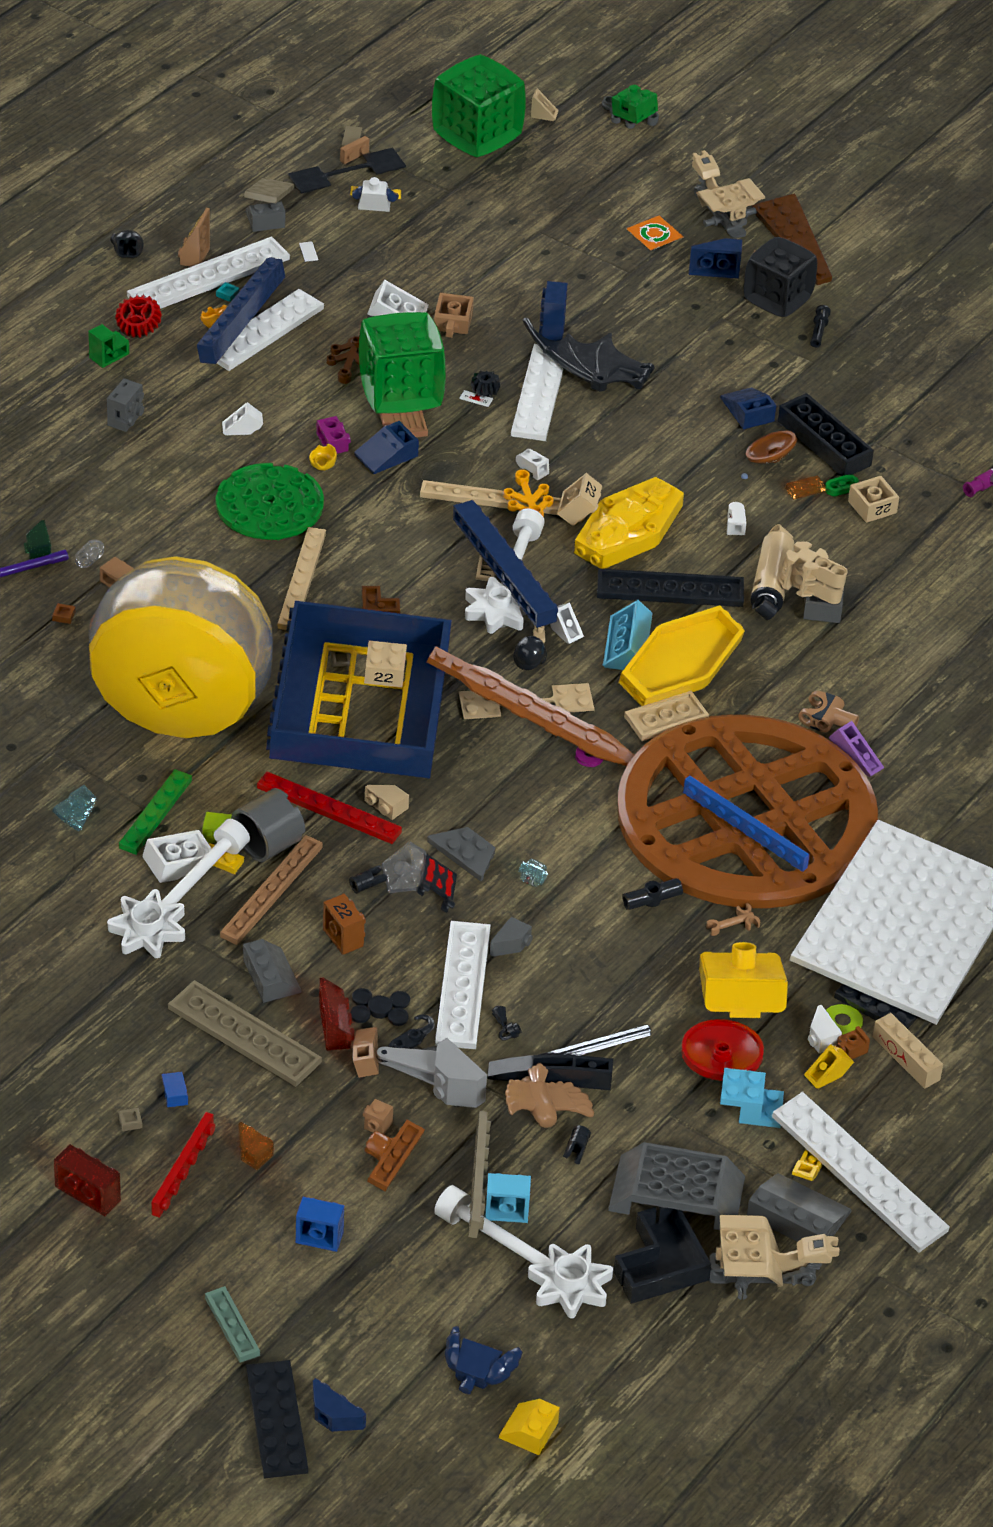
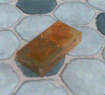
M817 475L786 483L785 489L794 500L825 492V485Z

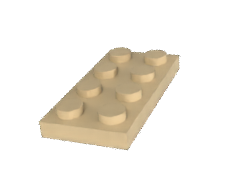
M688 691L625 711L624 717L640 740L644 741L654 738L679 724L709 717V714L693 692Z

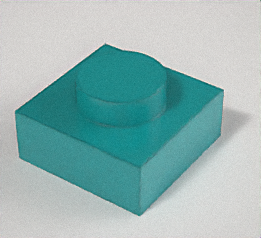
M225 282L216 291V296L231 302L240 292V288Z

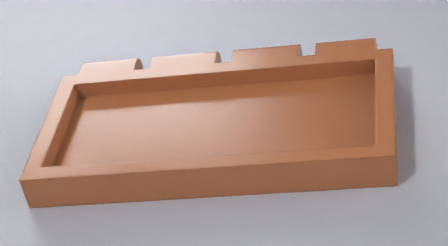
M422 410L407 413H379L383 427L400 421L415 437L428 436V429Z

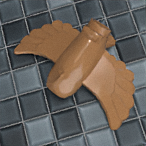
M541 1063L529 1068V1076L521 1081L509 1080L507 1090L505 1091L506 1104L510 1115L521 1109L529 1110L543 1128L555 1125L557 1121L556 1111L577 1112L587 1117L594 1116L593 1105L588 1095L581 1092L580 1088L574 1087L571 1082L546 1083L548 1069Z

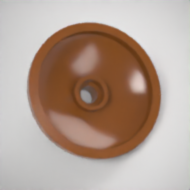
M777 431L765 435L748 447L746 456L749 461L758 464L779 462L794 448L797 442L796 435L791 431Z

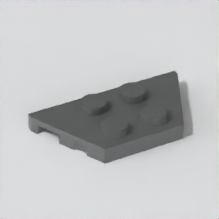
M469 827L437 833L427 837L429 844L480 882L483 881L486 869L488 870L490 866V860L494 857L496 847Z

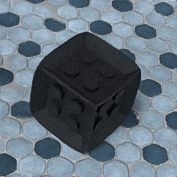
M781 237L770 239L757 249L748 260L744 279L745 298L757 307L776 316L786 317L791 315L807 302L813 293L817 274V257L808 249Z

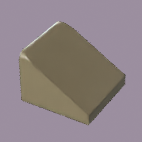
M329 652L332 667L350 666V653Z

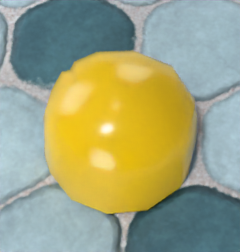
M327 444L324 447L318 445L312 450L309 456L312 467L321 471L332 468L337 460L335 447L331 444Z

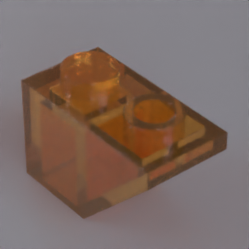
M243 1122L238 1124L241 1160L254 1169L259 1170L274 1155V1142L269 1137L257 1132L252 1126H248Z

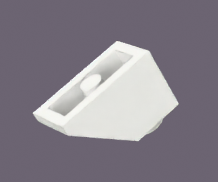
M247 402L222 422L223 434L250 435L261 428L263 418L262 413Z
M567 603L557 606V621L550 624L552 630L567 644L584 637L571 604Z
M819 1005L810 1027L808 1041L818 1053H822L830 1044L836 1046L838 1037L842 1035V1032L824 1007Z

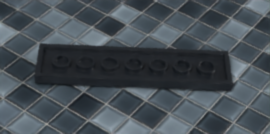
M598 568L597 598L744 607V577Z

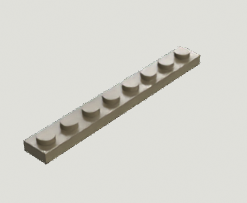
M479 1111L476 1125L468 1237L477 1238L478 1230H483L484 1217L481 1216H484L485 1203L482 1202L485 1201L486 1189L483 1188L486 1187L487 1175L484 1174L487 1173L488 1161L484 1160L488 1159L489 1148L487 1147L490 1134L486 1133H489L491 1121L487 1120L488 1112Z

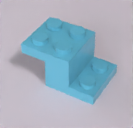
M724 1068L720 1104L741 1107L739 1123L780 1128L781 1125L772 1118L773 1111L783 1105L784 1091L764 1089L766 1074L764 1072Z

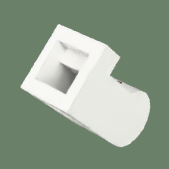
M527 449L516 456L518 466L533 473V478L536 480L549 474V459L541 454Z
M732 502L728 508L727 535H745L746 517L744 505L739 502Z

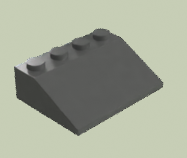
M777 1173L759 1186L750 1198L747 1216L766 1217L771 1229L798 1242L804 1237L820 1234L834 1236L852 1209Z

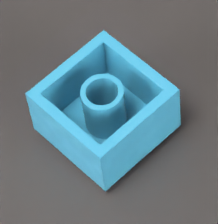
M488 1173L485 1218L490 1221L528 1223L531 1176Z

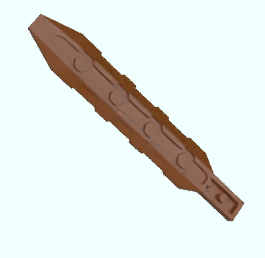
M438 647L434 648L427 660V663L461 680L472 692L500 704L521 718L532 721L543 727L547 732L564 738L596 758L627 766L634 756L630 750L610 733L580 720L563 708L546 702L531 691L514 685L487 668L468 664Z

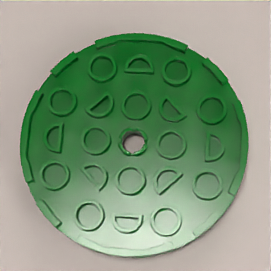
M260 463L240 468L232 472L231 477L227 480L224 479L220 483L216 495V509L221 520L234 531L257 539L281 540L297 536L305 532L308 527H312L319 520L324 507V495L318 482L308 473L303 474L298 471V468L285 464L284 467L273 466V463Z

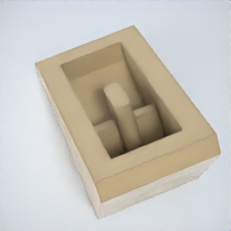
M537 88L532 97L531 118L549 121L556 120L559 110Z

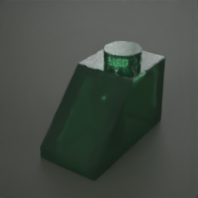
M41 520L26 534V542L23 543L25 554L28 553L30 560L51 553V542L45 520Z

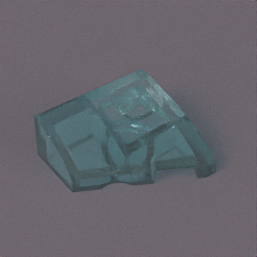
M83 785L70 793L66 800L53 808V812L67 825L80 831L97 798Z

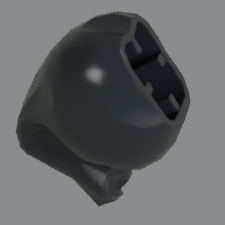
M123 230L113 234L110 238L117 256L121 258H137L143 251V238L136 231Z

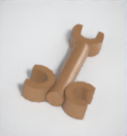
M746 903L745 910L737 906L736 917L719 922L714 919L708 920L706 928L713 927L711 935L715 936L719 934L720 929L745 922V928L749 931L751 930V923L755 924L757 928L760 927V919L754 916L753 912H751V905Z

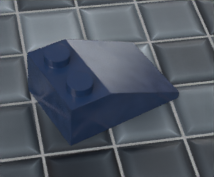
M725 238L691 246L689 275L739 279L742 240Z

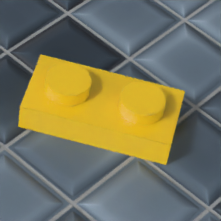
M209 843L211 848L215 846L214 844ZM225 852L213 866L235 874L244 863V856Z

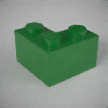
M103 324L88 331L89 358L101 368L129 355V340L119 332H112Z

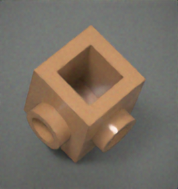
M374 1099L372 1104L367 1105L363 1112V1117H365L364 1129L370 1132L379 1131L385 1134L393 1123V1106Z

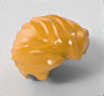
M222 305L220 308L208 307L206 313L202 311L201 321L208 328H211L228 306Z

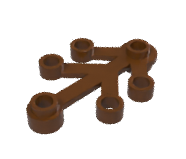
M359 336L351 337L346 344H332L330 347L331 355L327 356L326 361L328 365L334 366L338 362L346 360L344 367L338 372V381L340 383L347 384L351 382L352 373L350 370L353 361L359 365V355L357 354L359 351ZM350 349V351L339 355L342 351Z

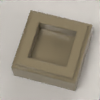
M139 1108L118 1111L122 1131L143 1128Z

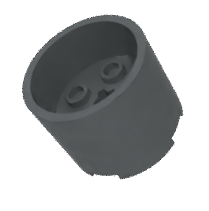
M277 788L269 790L232 813L231 819L241 823L250 836V841L243 847L244 851L258 862H265L302 840V834L305 833V823L299 808H294L287 799L288 794Z

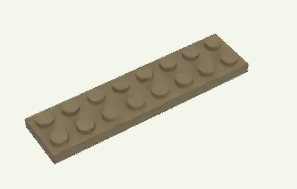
M195 980L168 1003V1009L295 1087L322 1063L321 1056Z

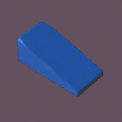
M183 1073L162 1074L167 1107L188 1105V1094Z

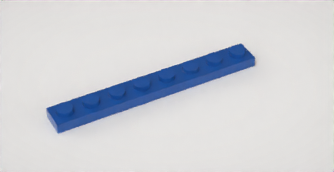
M689 775L685 779L683 793L688 797L694 799L703 807L709 809L718 817H721L733 827H736L748 837H751L763 847H766L778 857L790 863L793 867L798 868L802 872L808 868L809 854L692 776Z

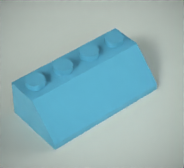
M639 600L610 616L603 661L605 668L624 670L650 636L653 613Z

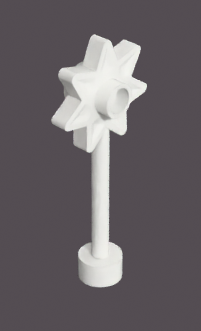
M533 509L519 511L513 524V532L518 537L514 551L521 560L528 542L537 540L544 526L543 516ZM495 577L489 578L486 589H466L465 599L471 604L465 609L466 620L485 621L487 632L490 634L506 626L516 630L523 629L522 616H525L526 613L512 597L510 590Z
M227 819L214 832L217 844L162 901L157 889L152 890L143 901L127 896L121 897V908L124 914L109 919L107 924L109 932L124 936L121 943L123 954H129L144 947L154 958H160L164 942H183L185 940V929L177 923L185 915L184 905L177 902L225 852L238 854L250 841L249 833L241 823L234 819Z
M454 1185L449 1186L439 1197L435 1206V1214L452 1225L461 1219L469 1223L470 1195ZM484 1217L482 1232L533 1263V1265L529 1266L528 1278L541 1285L536 1297V1304L538 1306L560 1302L567 1316L574 1318L582 1303L599 1307L606 1305L607 1295L601 1285L612 1279L613 1267L591 1263L590 1245H584L574 1253L568 1254L557 1245L551 1244L549 1246L548 1258Z

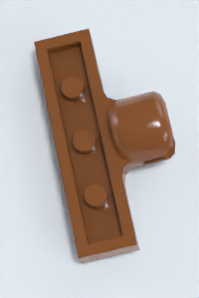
M406 1120L394 1138H390L379 1131H374L369 1137L364 1150L367 1154L378 1159L379 1162L370 1174L367 1182L386 1192L424 1134L425 1129Z

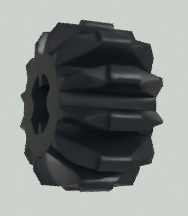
M480 370L479 373H474L471 380L473 393H477V396L482 395L484 398L485 396L492 397V395H497L500 388L499 375L494 374V371L488 372L487 370L486 372Z

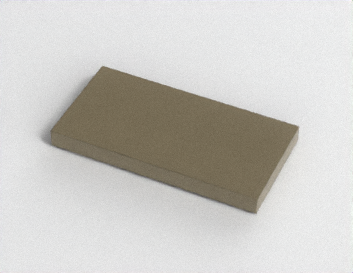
M262 178L245 191L244 197L276 204L294 189V184Z

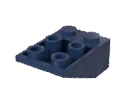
M751 387L720 396L742 429L775 421L776 404L766 393Z
M400 421L384 426L358 448L354 455L373 474L418 457L419 440Z

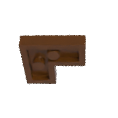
M362 586L363 609L400 614L399 598H381L380 586Z

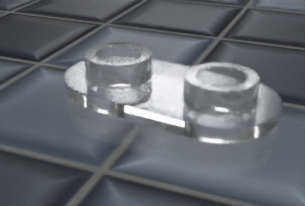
M99 540L88 541L75 554L76 565L82 568L91 566L103 555V542Z

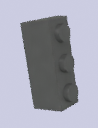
M263 939L243 944V961L263 1003L302 993L281 947Z

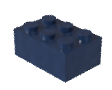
M547 281L546 288H543L539 334L549 340L558 341L563 339L568 283Z

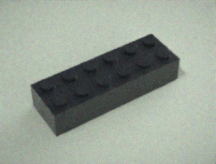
M805 393L779 406L778 422L788 431L793 432L802 443L841 476L853 475L872 466L874 449L809 394Z

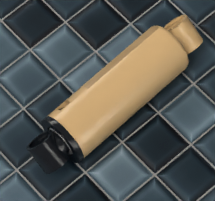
M780 524L775 525L768 535L764 537L750 599L752 608L765 620L773 618L782 608L786 589L780 583L786 552L788 550L794 551L793 546L795 543L793 536Z

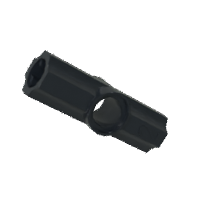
M679 878L661 883L649 881L645 884L644 888L622 894V900L626 910L644 905L656 907L660 904L661 900L682 895L683 888Z

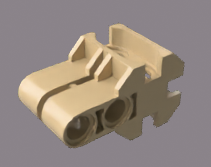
M796 542L793 546L794 551L788 550L785 555L780 578L782 587L786 590H789L792 586L798 588L799 590L796 594L801 597L814 595L831 604L840 603L847 569L829 560L825 550L820 548L817 552L809 549L812 546L811 543Z

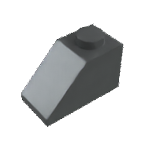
M510 917L491 940L490 955L499 956L521 952L532 941V926Z

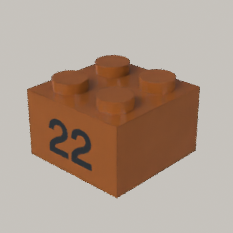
M345 893L324 901L323 930L342 955L363 947L365 937L364 924L366 920L363 913H359L356 909L354 902L349 900Z

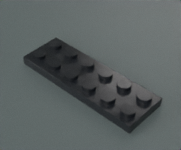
M290 1360L246 1365L263 1478L308 1474V1462Z

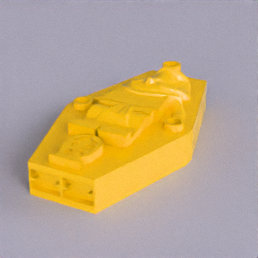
M654 477L602 499L598 503L597 510L591 514L575 539L574 554L598 568L605 569L655 548L659 545L682 508L684 492Z
M720 605L663 623L655 628L622 671L619 683L641 706L688 691L695 692L701 690L711 682L741 642L745 630Z

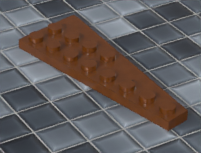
M795 193L752 205V208H756L757 213L755 215L774 237H781L808 249L817 257L816 285L832 281L831 272Z

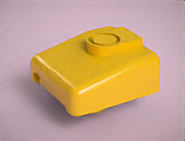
M747 942L734 943L732 945V953L703 952L700 954L699 970L705 1006L709 1011L729 1012L730 1018H760L761 1012L779 1013L785 1010L788 981L778 954L756 953V945Z

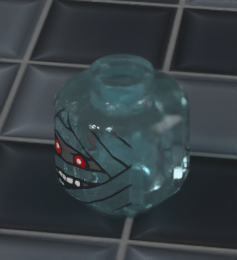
M534 858L529 859L527 863L523 861L518 870L521 873V881L532 887L542 886L549 873L546 871L547 866Z

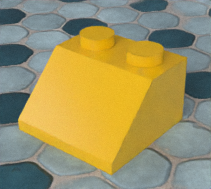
M542 1399L519 1403L501 1431L499 1438L539 1455L558 1424L560 1407Z

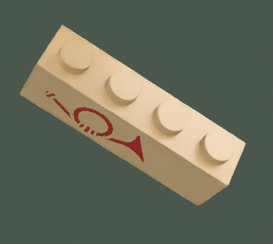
M892 1013L875 1021L873 1038L924 1089L940 1081L943 1063Z

